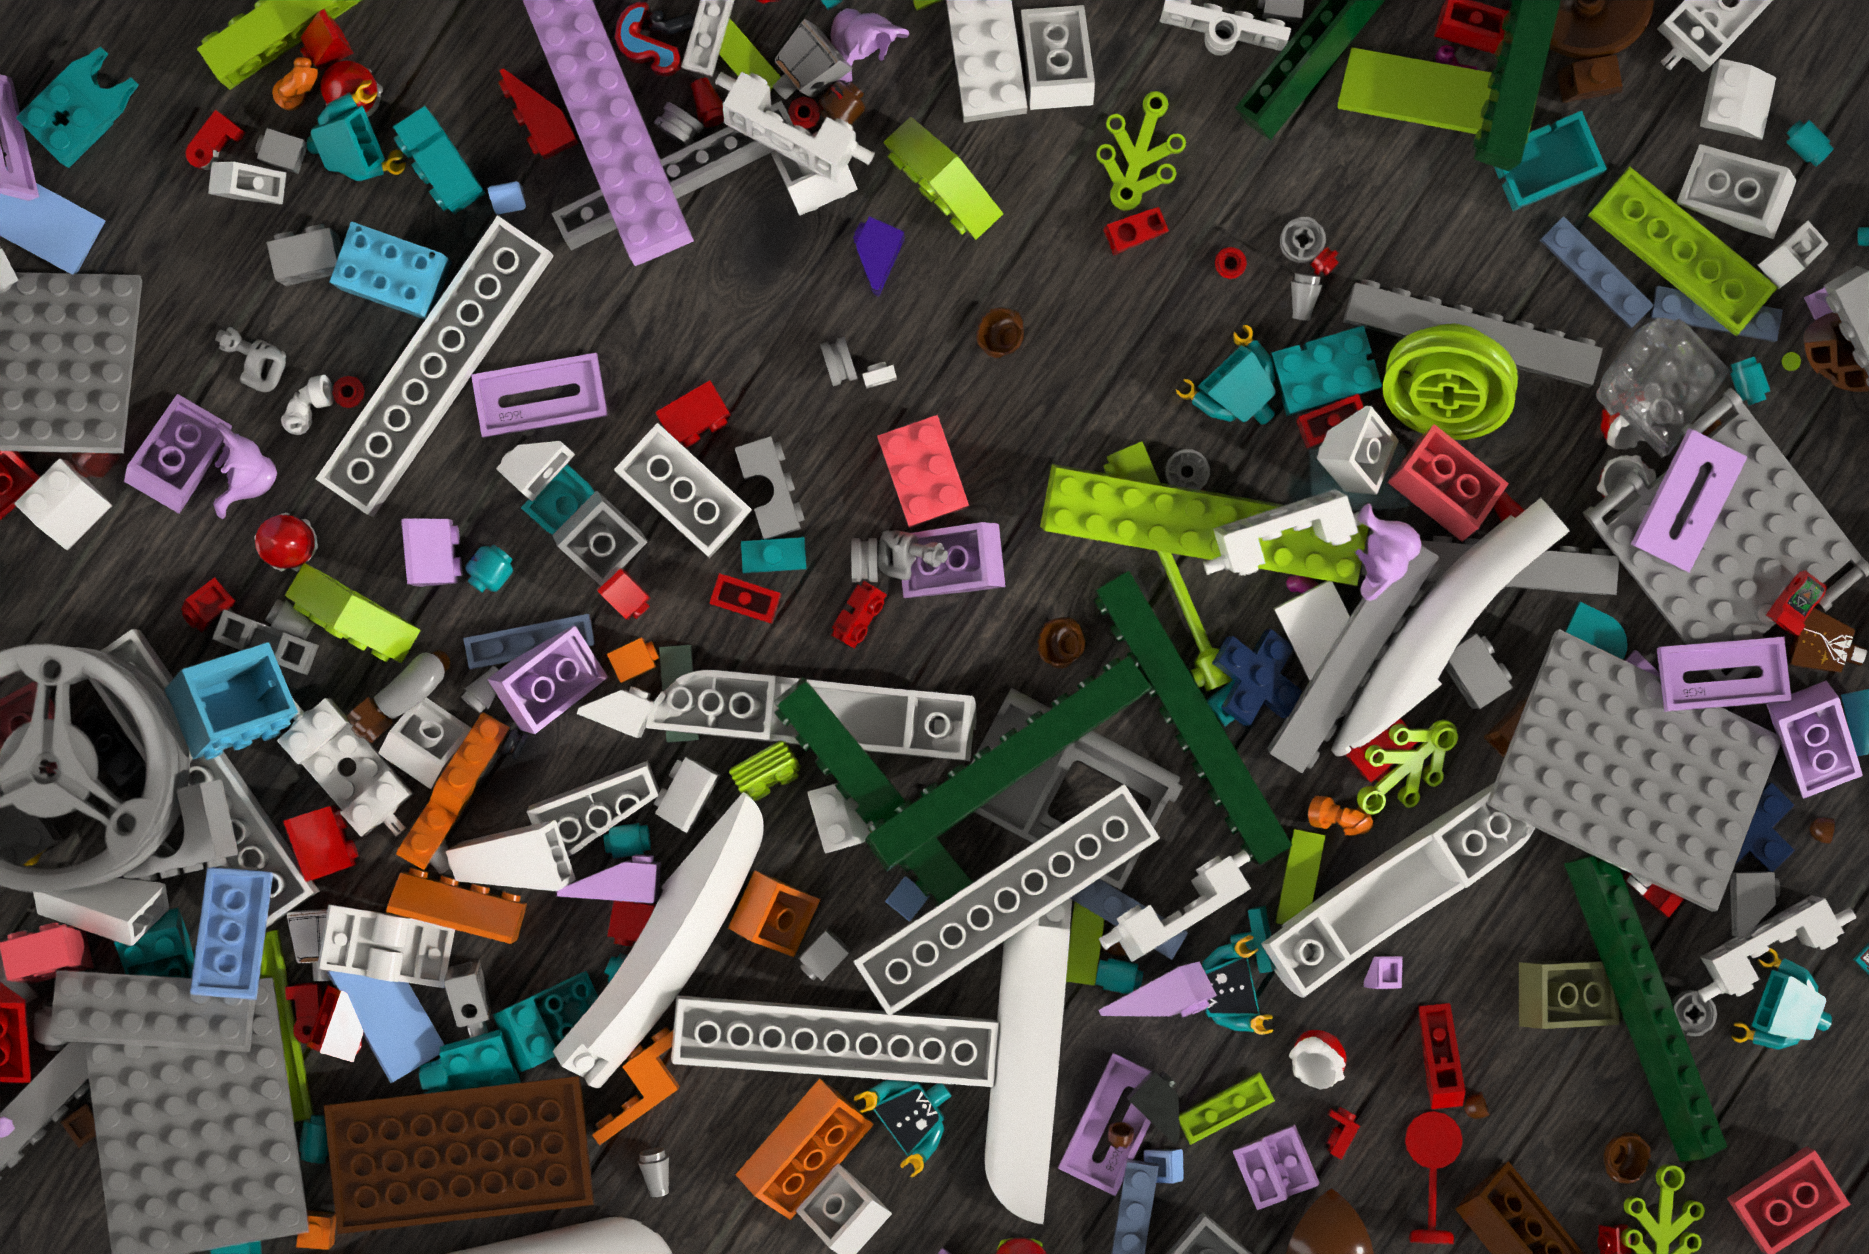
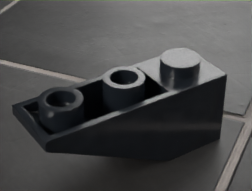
M94 703L72 725L76 726L88 737L94 746L97 759L118 786L136 799H139L143 796L145 789L147 763L130 740Z

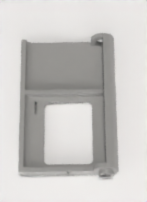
M1011 688L977 753L987 746L991 750L1001 744L999 738L1013 728L1019 732L1027 726L1026 719L1039 710L1045 714L1051 708ZM1091 731L974 812L1035 843L1063 825V823L1048 815V808L1074 761H1081L1148 797L1151 804L1145 816L1153 828L1168 801L1175 802L1183 786L1178 783L1180 780L1179 776ZM1141 851L1099 879L1121 890Z

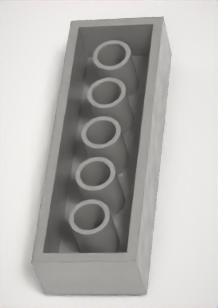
M57 971L49 1035L56 1041L250 1052L255 1000L192 995L190 993L192 978Z

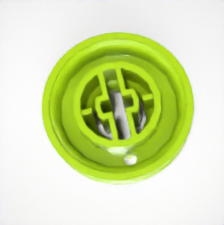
M1457 323L1441 324L1436 327L1413 332L1394 346L1386 364L1383 395L1388 408L1396 418L1419 433L1424 434L1435 424L1454 440L1472 439L1489 434L1499 428L1509 418L1515 404L1518 371L1510 354L1492 338L1471 326ZM1406 370H1407V371H1410L1411 373H1410V374H1406V373H1403L1402 371H1406Z

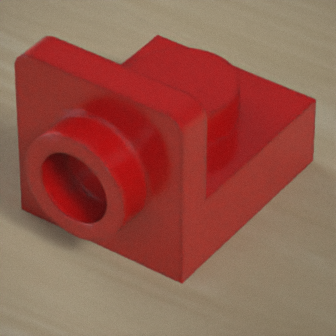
M214 577L185 599L181 608L182 615L188 625L192 628L196 627L202 633L207 629L209 623L223 613V610H228L232 607L235 600Z
M1339 1107L1335 1111L1330 1108L1327 1114L1343 1124L1340 1128L1334 1127L1326 1143L1330 1145L1328 1148L1329 1153L1342 1159L1360 1125L1354 1122L1356 1115L1348 1110Z

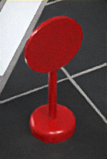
M1436 1111L1426 1112L1414 1118L1408 1126L1405 1136L1406 1148L1411 1158L1422 1167L1429 1168L1428 1229L1411 1231L1409 1235L1410 1243L1454 1244L1452 1232L1436 1230L1437 1168H1443L1454 1162L1461 1152L1463 1140L1461 1130L1455 1120L1444 1113Z

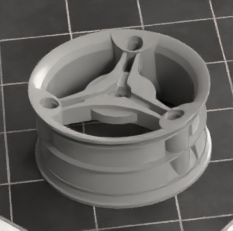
M27 645L1 651L0 682L23 671L24 674L37 682V695L31 722L16 729L7 738L0 751V786L5 794L0 797V809L14 805L19 810L38 817L61 816L77 809L107 826L106 844L108 848L88 861L75 866L54 870L28 867L0 854V886L28 892H54L93 886L123 876L147 860L169 836L181 813L176 789L187 787L189 784V749L168 697L142 670L110 653L95 649L58 645ZM60 665L61 673L57 678L53 679V673ZM92 677L112 690L131 712L141 732L146 751L147 776L142 798L132 799L125 803L97 779L98 759L94 746L88 737L70 722V684H75ZM50 685L57 686L55 719H48ZM48 762H56L58 768L53 770L56 774L47 772L46 767L51 766ZM91 792L117 809L112 816L86 800ZM126 814H131L135 818L136 825L132 831L128 830L123 824V818Z

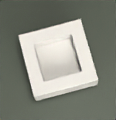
M886 362L868 366V372L863 374L866 388L897 380L894 366L887 367Z

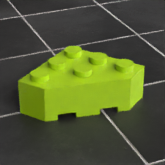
M911 116L883 142L891 152L887 156L899 170L903 168V171L914 183L918 182L921 186L918 188L919 191L931 203L934 201L935 205L946 216L950 215L952 217L949 222L961 235L967 232L977 240L1004 214L961 159Z
M303 563L285 594L287 598L295 602L293 609L309 617L308 619L324 627V630L340 639L342 637L347 639L349 643L363 651L369 646L372 648L371 654L385 662L392 658L402 663L421 631L405 619L391 613L374 601L353 591L336 579L306 563Z

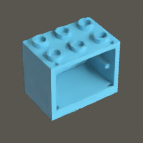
M351 222L330 283L342 291L426 320L439 300L452 262L437 251Z
M269 642L182 669L164 689L193 759L204 756L205 760L213 759L223 754L224 749L233 747L234 750H240L251 745L252 740L262 737L263 741L273 739L281 734V729L290 725V720L298 713Z

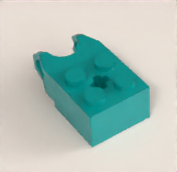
M101 46L89 55L73 61L16 117L61 164L68 168L114 124L113 122L124 112L130 96L139 86L130 77L113 88H100L97 75L108 55ZM64 115L68 116L67 119L69 120L66 126L60 124V120Z

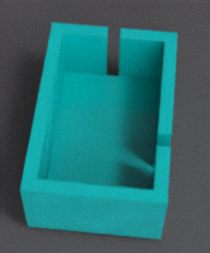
M426 106L393 127L398 134L393 139L408 159L413 156L416 161L411 164L413 169L426 185L428 183L432 184L434 188L429 192L443 211L449 209L455 215L486 194L434 115Z
M1582 111L1558 120L1551 126L1546 125L1530 132L1522 162L1511 171L1494 167L1498 178L1502 179L1505 177L1507 180L1502 187L1512 211L1596 177L1607 170Z
M1364 326L1306 342L1302 346V351L1300 345H1296L1270 354L1273 359L1276 383L1287 417L1332 404L1356 394L1362 395L1382 387L1374 359L1367 360V356L1372 351Z

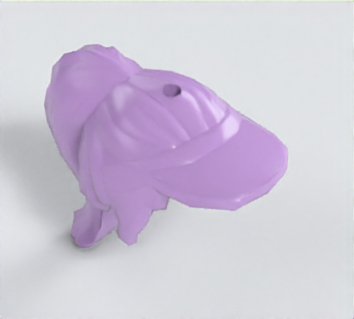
M848 8L837 14L831 28L832 44L851 67L853 60L864 59L878 48L880 49L879 60L883 61L891 41L893 42L896 37L907 38L909 36L908 30L893 25L879 14H861L855 9ZM850 71L837 81L842 83L852 81V72Z
M220 422L216 428L225 438L223 440L225 446L218 461L215 462V467L219 468L224 464L221 472L227 473L229 489L216 498L213 505L217 516L224 519L226 509L232 502L255 498L267 492L275 482L277 471L273 461L263 456L258 446L252 440L233 433Z
M1368 503L1361 508L1357 517L1358 521L1373 531V534L1368 537V554H1364L1361 549H1357L1355 553L1365 565L1367 572L1360 589L1361 595L1366 600L1372 601L1387 587L1391 586L1392 583L1404 576L1409 561L1413 560L1420 553L1421 540L1419 534L1406 523L1384 521L1376 518L1372 513L1371 505Z

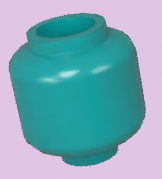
M494 544L491 547L481 546L466 564V571L471 576L468 579V583L481 593L485 589L497 592L513 573V567L510 564L513 561L512 558Z

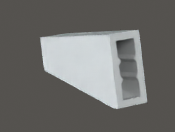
M556 820L462 841L445 851L448 857V865L453 872L455 880L459 882L557 891L576 880Z
M115 878L93 886L54 892H33L37 914L129 946H133L169 910L166 885L159 882Z

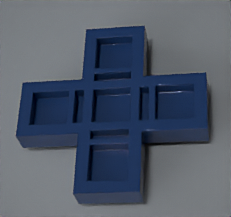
M1272 629L1264 630L1253 651L1234 636L1226 637L1212 664L1235 681L1221 708L1243 726L1251 725L1262 704L1266 705L1281 718L1289 717L1303 692L1280 673L1293 650L1292 645Z
M1769 782L1763 789L1735 865L1750 852L1768 871L1774 872L1795 851L1772 828L1794 806L1773 783Z

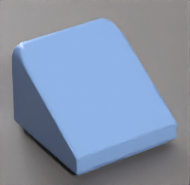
M510 182L488 188L490 200L496 214L509 213L526 208L523 188L519 182Z
M905 876L885 902L908 921H911L930 895L926 897L919 887Z
M1182 1149L1144 1150V1162L1157 1163L1159 1166L1156 1183L1173 1184L1183 1181Z

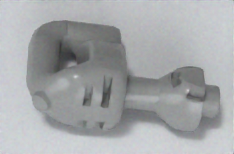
M231 327L227 328L226 331L220 329L215 338V341L220 342V350L226 352L239 351L247 355L244 362V371L240 376V382L264 393L274 390L285 368V352L280 351L276 346L261 339L251 344L243 340L239 332ZM267 359L273 360L266 380H263L261 373Z
M886 530L882 532L879 540L878 567L887 576L909 580L912 574L911 566L916 556L921 557L926 564L938 567L940 563L946 562L948 552L944 550L942 543L930 542L922 545L918 544L917 536L899 530ZM891 549L893 553V564L890 563Z

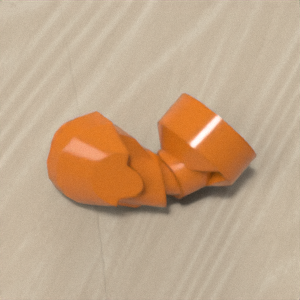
M297 57L294 60L295 67L274 85L273 98L281 108L296 110L304 104L306 91L310 92L318 74L317 69L311 68L312 62L309 58Z
M1319 795L1315 796L1310 803L1308 819L1313 827L1327 829L1332 824L1338 822V825L1344 828V835L1366 834L1373 827L1372 814L1366 813L1361 807L1356 810L1345 807L1343 810L1340 808V805H1335L1331 797Z

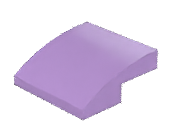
M1295 1124L1233 1150L1257 1210L1284 1201L1289 1196L1319 1185V1180Z

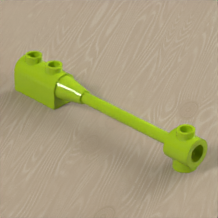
M1142 441L1107 456L1109 463L1103 465L1107 474L1160 483ZM1157 551L1200 651L1194 661L1196 668L1190 670L1194 681L1198 687L1204 686L1206 691L1232 681L1233 679L1212 664L1220 649L1211 647L1172 553Z

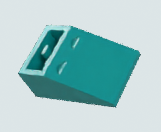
M179 907L169 909L133 946L114 941L126 975L192 978L195 959Z
M586 971L493 1014V1018L499 1030L501 1029L509 1052L519 1072L531 1069L555 1057L553 1050L598 999V995Z

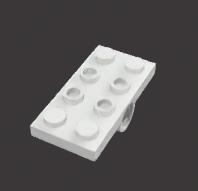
M1165 0L1160 22L1206 33L1205 45L1215 55L1221 56L1230 53L1237 41L1282 51L1289 39L1291 28L1284 27L1285 22L1281 20L1267 18L1266 22L1253 19V14L1243 11H1235V14L1222 12L1223 8L1214 4L1205 3L1203 7L1192 5L1191 0ZM1224 30L1229 34L1230 38H1219L1215 31Z
M329 904L317 968L362 975L385 981H400L444 988V979L448 970L455 929L399 915Z

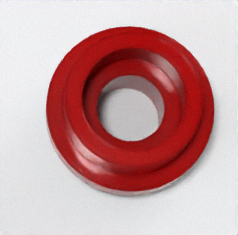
M800 97L791 103L788 115L794 126L798 125L809 129L818 122L820 118L818 111L820 109L813 99ZM807 107L810 110V115L807 118H801L798 115L800 108Z
M1235 247L1222 249L1215 258V269L1223 278H1238L1246 269V257L1241 250ZM1227 258H1233L1236 261L1234 269H1228L1225 266L1224 262Z
M1326 247L1310 264L1315 269L1314 274L1318 276L1323 273L1327 276L1338 265L1339 261L1336 257L1339 252L1336 250L1332 251L1329 247Z
M344 376L335 382L332 394L337 404L345 408H353L362 402L365 389L357 378ZM346 386H351L354 390L353 395L349 398L343 396V389Z

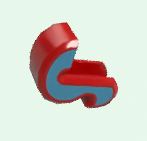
M636 2L628 6L621 13L616 25L615 39L621 54L629 61L639 64L654 61L651 64V69L656 75L663 77L674 75L679 71L682 62L677 47L639 34L649 10L648 3Z

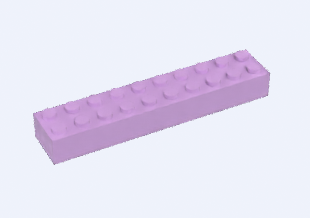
M523 0L634 266L694 242L593 0Z

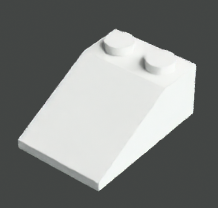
M1084 5L1021 10L1030 110L1093 105L1095 80Z
M1700 144L1677 203L1743 231L1774 239L1796 179L1787 167Z

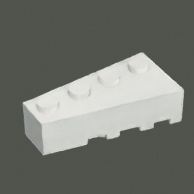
M646 761L530 805L527 814L532 825L556 820L567 855L570 857L595 838L610 830L611 827L656 798L659 795V787L650 764Z

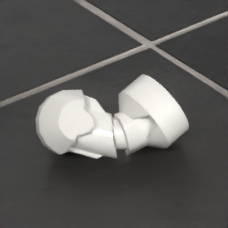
M326 375L311 377L307 386L298 390L300 394L295 392L294 397L288 403L286 412L281 417L282 426L286 431L294 435L306 433L312 424L311 404L316 408H323L333 404V387Z

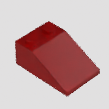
M335 805L283 821L305 882L357 865L354 859L358 857L357 848L352 839L347 840L343 829L347 827L346 819L340 813L342 810H336Z

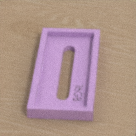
M0 74V138L3 151L7 153V156H5L6 169L0 144V194L30 201L38 198L39 194L24 128L16 119L20 111L13 80L11 77Z
M597 353L471 375L483 438L608 416ZM569 384H578L580 386V393L575 396L502 408L498 404L499 398L504 395Z
M1688 428L1631 545L1690 573L1747 456ZM1705 462H1710L1712 469L1678 537L1675 539L1670 538L1669 531L1676 519L1675 516L1679 513L1700 471V466Z
M1784 637L1657 648L1664 712L1788 702L1792 700ZM1758 666L1762 670V675L1759 678L1691 684L1683 680V674L1687 671Z
M1112 1053L1058 1165V1169L1116 1196L1123 1182L1126 1159H1134L1151 1121L1131 1103L1122 1122L1128 1123L1134 1128L1131 1145L1126 1149H1123V1147L1115 1149L1110 1145L1104 1160L1100 1163L1094 1162L1092 1155L1123 1090L1128 1086L1135 1089L1151 1072L1150 1070Z

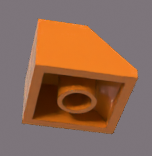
M754 870L728 929L754 943L794 957L821 899Z

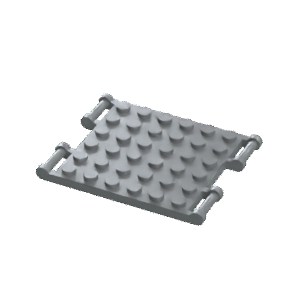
M1732 388L1722 394L1723 398L1692 425L1688 423L1681 429L1684 436L1688 428L1702 433L1732 408L1735 413L1707 437L1747 456L1690 573L1631 545L1666 472L1646 488L1641 478L1631 471L1624 477L1626 481L1594 508L1590 506L1583 512L1585 518L1686 645L1763 639L1762 635L1776 624L1765 615L1786 586H1789L1793 578L1803 570L1808 571L1824 583L1847 562L1850 561L1854 566L1826 590L1823 598L1817 604V607L1823 612L1829 610L1832 607L1831 603L1861 577L1864 576L1866 578L1869 576V563L1856 550ZM1705 462L1700 466V471L1679 513L1675 516L1676 519L1669 531L1670 538L1675 539L1678 537L1712 469L1710 462ZM1632 491L1637 494L1633 500L1607 522H1603L1602 517ZM1757 666L1736 667L1726 676L1721 671L1722 669L1706 671L1714 681L1739 680Z

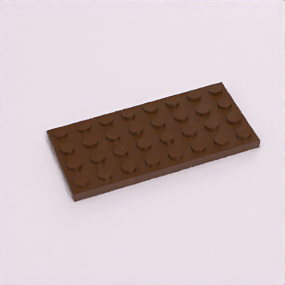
M580 1076L324 1105L337 1234L594 1204Z

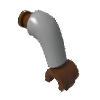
M436 650L433 653H421L390 684L376 694L374 698L368 697L354 708L346 717L352 725L351 730L359 739L364 738L371 744L393 725V719H396L423 701L442 681L444 672L450 668L451 662L448 655L440 650Z

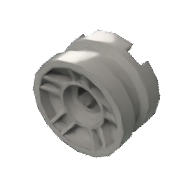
M667 102L663 108L665 112L661 117L658 116L654 124L658 125L659 129L684 146L692 145L695 142L694 136L696 133H701L704 125L681 108Z
M1299 217L1290 221L1280 235L1282 253L1295 263H1308L1314 260L1323 251L1326 243V234L1323 227L1310 217ZM1301 234L1308 237V244L1304 247H1301L1298 240H1296Z
M845 337L838 338L836 343L833 344L828 342L820 344L833 386L840 385L841 381L845 379L849 381L857 379Z
M1183 449L1175 452L1168 459L1164 468V477L1167 484L1200 490L1207 483L1210 476V466L1207 459L1200 452L1193 449ZM1186 465L1193 469V474L1189 478H1185L1181 474V469Z
M851 538L852 582H861L862 579H868L869 582H878L877 538H869L868 541H861L860 538Z
M1682 991L1672 999L1671 1003L1685 1035L1701 1036L1715 1025L1717 1018L1716 1005L1711 999L1704 1002L1698 991ZM1695 1007L1698 1015L1696 1018L1690 1019L1689 1016H1686V1012Z

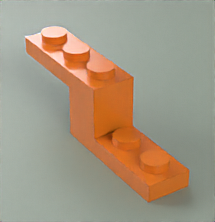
M484 712L481 713L436 782L430 801L398 848L396 855L425 870L469 802L477 780L505 739L510 727Z
M666 1026L651 1037L654 1041L653 1044L646 1049L639 1045L628 1055V1061L622 1067L641 1092L643 1098L639 1099L637 1095L633 1096L621 1105L624 1111L619 1115L613 1117L610 1113L595 1124L598 1129L592 1136L599 1145L679 1089V1084L659 1058L662 1053L672 1047L674 1029L670 1031Z

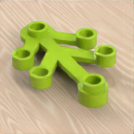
M1158 91L1150 92L1143 100L1142 108L1146 115L1135 147L1125 130V119L1123 116L1113 114L1107 119L1106 128L1114 135L1129 164L1126 176L1124 177L1114 160L1116 152L1113 146L1103 144L1096 153L1097 160L1104 165L1114 184L1110 192L1111 201L1116 208L1123 211L1136 208L1141 201L1143 193L1162 183L1169 184L1176 177L1175 168L1171 164H1163L1158 168L1156 174L1137 182L1141 169L1172 153H1181L1186 146L1185 138L1181 134L1176 133L1169 136L1167 142L1147 151L1157 119L1162 117L1168 109L1167 97ZM1152 99H1159L1162 106L1159 109H1153L1150 106ZM1112 119L1120 120L1122 123L1121 128L1118 130L1112 129L1110 121ZM1177 138L1181 140L1182 147L1180 149H1173L1170 141ZM1101 150H1110L1112 157L1108 160L1102 159L1100 156ZM1165 168L1170 169L1172 177L1170 179H1163L1160 175L1161 170ZM1123 189H1129L1132 192V198L1124 200L1120 192Z
M1439 720L1433 723L1429 729H1408L1403 724L1392 726L1389 731V737L1397 745L1402 746L1408 742L1424 743L1416 750H1383L1379 745L1368 747L1365 752V758L1372 766L1400 764L1375 786L1363 787L1357 795L1358 805L1368 814L1379 813L1386 804L1385 794L1406 775V786L1402 787L1398 792V799L1408 808L1417 805L1420 800L1418 790L1421 774L1422 779L1432 787L1438 786L1443 781L1444 774L1442 768L1445 752L1452 749L1458 741L1457 729L1453 723L1448 720ZM1403 731V735L1397 738L1398 733ZM1379 752V756L1373 759V756ZM1432 753L1430 765L1426 766L1422 771L1424 759ZM1436 772V775L1432 779H1429L1430 775ZM1412 793L1411 798L1406 800L1407 795Z
M1664 1164L1656 1172V1182L1660 1186L1657 1222L1647 1211L1643 1199L1630 1196L1624 1202L1625 1212L1636 1217L1655 1241L1654 1254H1668L1669 1244L1693 1221L1700 1220L1705 1212L1704 1206L1700 1202L1688 1200L1682 1207V1214L1671 1223L1674 1191L1680 1189L1685 1180L1682 1169L1672 1164ZM1669 1171L1670 1179L1667 1182H1665V1173ZM1637 1201L1638 1209L1633 1212L1631 1206L1633 1202ZM1693 1205H1696L1697 1211L1691 1216L1690 1209ZM1627 1228L1622 1232L1621 1242L1624 1246L1633 1249L1636 1254H1653L1643 1243V1236L1640 1231ZM1692 1232L1683 1233L1679 1239L1680 1246L1670 1254H1690L1691 1252L1698 1251L1702 1244L1700 1236ZM1634 1233L1635 1241L1630 1244L1628 1238L1630 1234ZM1690 1237H1693L1694 1243L1691 1247H1688L1687 1241Z

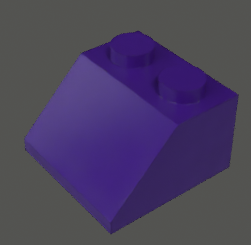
M869 216L866 223L860 221L853 239L873 295L879 297L903 245L905 235L904 231Z

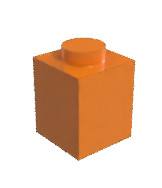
M644 638L635 640L607 654L620 683H624L656 668L657 665L654 660L659 659L652 641L646 643Z
M306 1210L309 1232L297 1234L296 1247L329 1250L335 1242V1212Z

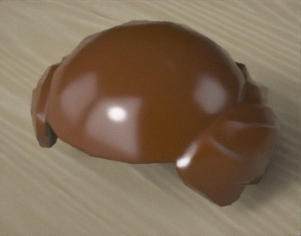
M997 307L990 309L989 313L982 317V322L978 324L979 329L975 332L977 334L976 341L988 356L1001 358L1004 355L1014 353L1021 346L1024 338L1023 319L1017 311Z
M1069 617L1052 619L1041 628L1040 638L1037 641L1039 644L1037 650L1044 662L1055 668L1063 669L1069 667L1081 657L1085 647V639L1079 624L1074 619Z
M1625 1132L1611 1139L1605 1146L1603 1154L1604 1165L1610 1179L1618 1183L1628 1184L1639 1181L1640 1177L1647 1170L1646 1166L1649 1165L1648 1159L1651 1157L1650 1146L1633 1132Z

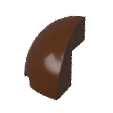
M1831 312L1811 323L1804 333L1803 341L1806 356L1817 374H1822L1838 388L1855 392H1869L1866 382L1869 376L1865 368H1861L1853 356L1855 348L1851 340L1848 341L1839 328V324L1842 322L1838 314Z
M1332 1188L1321 1195L1304 1214L1291 1237L1286 1254H1374L1370 1237L1361 1218L1347 1200Z

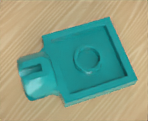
M501 1029L440 1046V1058L421 1065V1072L419 1073L422 1089L428 1090V1092L424 1093L521 1082Z

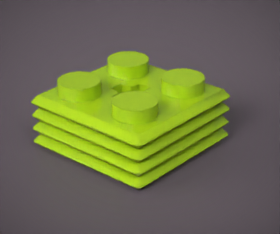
M780 740L730 768L729 774L735 781L738 790L741 793L745 792L756 801L771 792L769 787L780 782L782 785H785L798 777L797 772L800 770L801 765L787 743Z

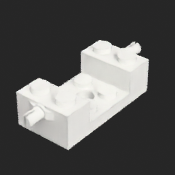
M1684 0L1657 28L1670 41L1673 47L1669 54L1661 60V63L1665 65L1674 57L1666 66L1667 69L1672 70L1678 61L1684 57L1704 72L1773 0H1738L1737 5L1732 8L1726 7L1722 0Z
M720 72L715 82L716 85L730 91L723 103L724 124L835 183L840 179L852 156L867 165L872 161L875 153L858 145V142L855 141L856 132L852 131L853 127L847 122L838 118L834 121L827 117L814 139L811 137L812 134L805 128L795 125L793 128L783 123L781 116L769 110L771 107L770 87L765 79L754 73H751L749 76L743 72L740 73L737 80L723 72Z
M1334 489L1214 528L1213 531L1221 557L1203 562L1206 574L1209 575L1223 569H1230L1234 573L1239 572L1240 575L1256 572L1258 565L1265 563L1258 538L1262 537L1263 541L1275 539L1282 535V530L1293 527L1294 531L1313 526L1315 536L1323 541L1331 542L1332 545L1346 543L1351 540L1350 535L1358 533L1356 526L1363 524L1357 519L1359 512L1352 514L1347 495Z
M331 698L323 699L317 706L306 712L294 701L298 713L293 717L295 721L291 728L277 740L278 743L297 764H302L342 809L341 815L361 837L367 836L381 823H385L395 837L398 836L406 827L397 819L394 813L397 808L414 794L413 791L364 738L359 739L351 730L352 725L347 720L346 715ZM344 758H351L356 763V771L351 776H345L340 772L339 765Z
M1241 850V852L1232 857L1230 855L1224 860H1221L1218 855L1196 869L1199 875L1192 879L1191 882L1201 897L1183 907L1186 912L1183 916L1178 910L1160 921L1151 905L1143 910L1137 905L1117 918L1119 925L1114 927L1105 936L1100 937V943L1107 950L1112 945L1120 942L1131 962L1135 961L1251 889L1239 870L1240 866L1250 861L1249 855L1245 850Z
M1811 895L1758 924L1746 937H1735L1702 955L1700 958L1714 982L1698 990L1701 999L1706 1002L1720 993L1730 995L1735 993L1736 996H1741L1754 988L1752 983L1758 981L1759 978L1747 956L1751 955L1752 958H1756L1769 951L1767 945L1778 939L1782 943L1797 935L1801 944L1814 948L1820 947L1821 950L1838 942L1837 936L1844 933L1841 926L1856 919L1854 912L1848 907L1834 915L1825 898Z

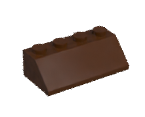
M1509 1161L1505 1162L1473 1188L1455 1208L1491 1254H1584Z

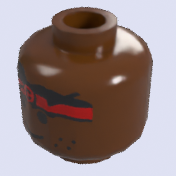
M836 81L819 98L818 104L821 109L818 112L825 119L828 117L835 121L838 118L852 125L865 110V104L861 100L865 94L851 81L847 86L840 81Z

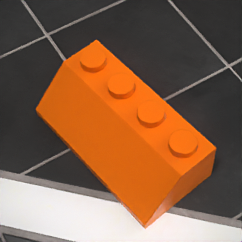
M410 867L409 872L404 871L399 874L386 912L509 944L518 940L527 903L520 901V895L502 891L501 896L490 894L489 887L474 883L471 884V888L459 886V881H456L455 878L441 875L440 880L428 878L429 872Z
M819 1079L750 1159L746 1161L743 1167L736 1173V1176L755 1197L791 1220L797 1213V1208L830 1171L843 1161L874 1123L837 1090Z

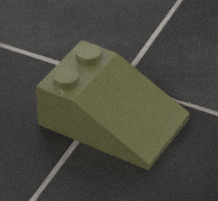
M1602 961L1519 962V1026L1552 1029L1619 1025V1004Z

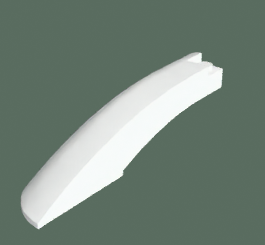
M745 792L739 796L662 885L663 893L631 952L595 1003L553 1050L561 1066L584 1077L589 1086L601 1088L657 1023L693 974L732 908L759 850L764 830L760 809Z
M1072 899L1065 900L1006 939L1003 945L997 1014L999 1026L994 1085L990 1089L985 1171L993 1193L1006 1209L1019 1218L1037 1224H1043L1064 1010Z

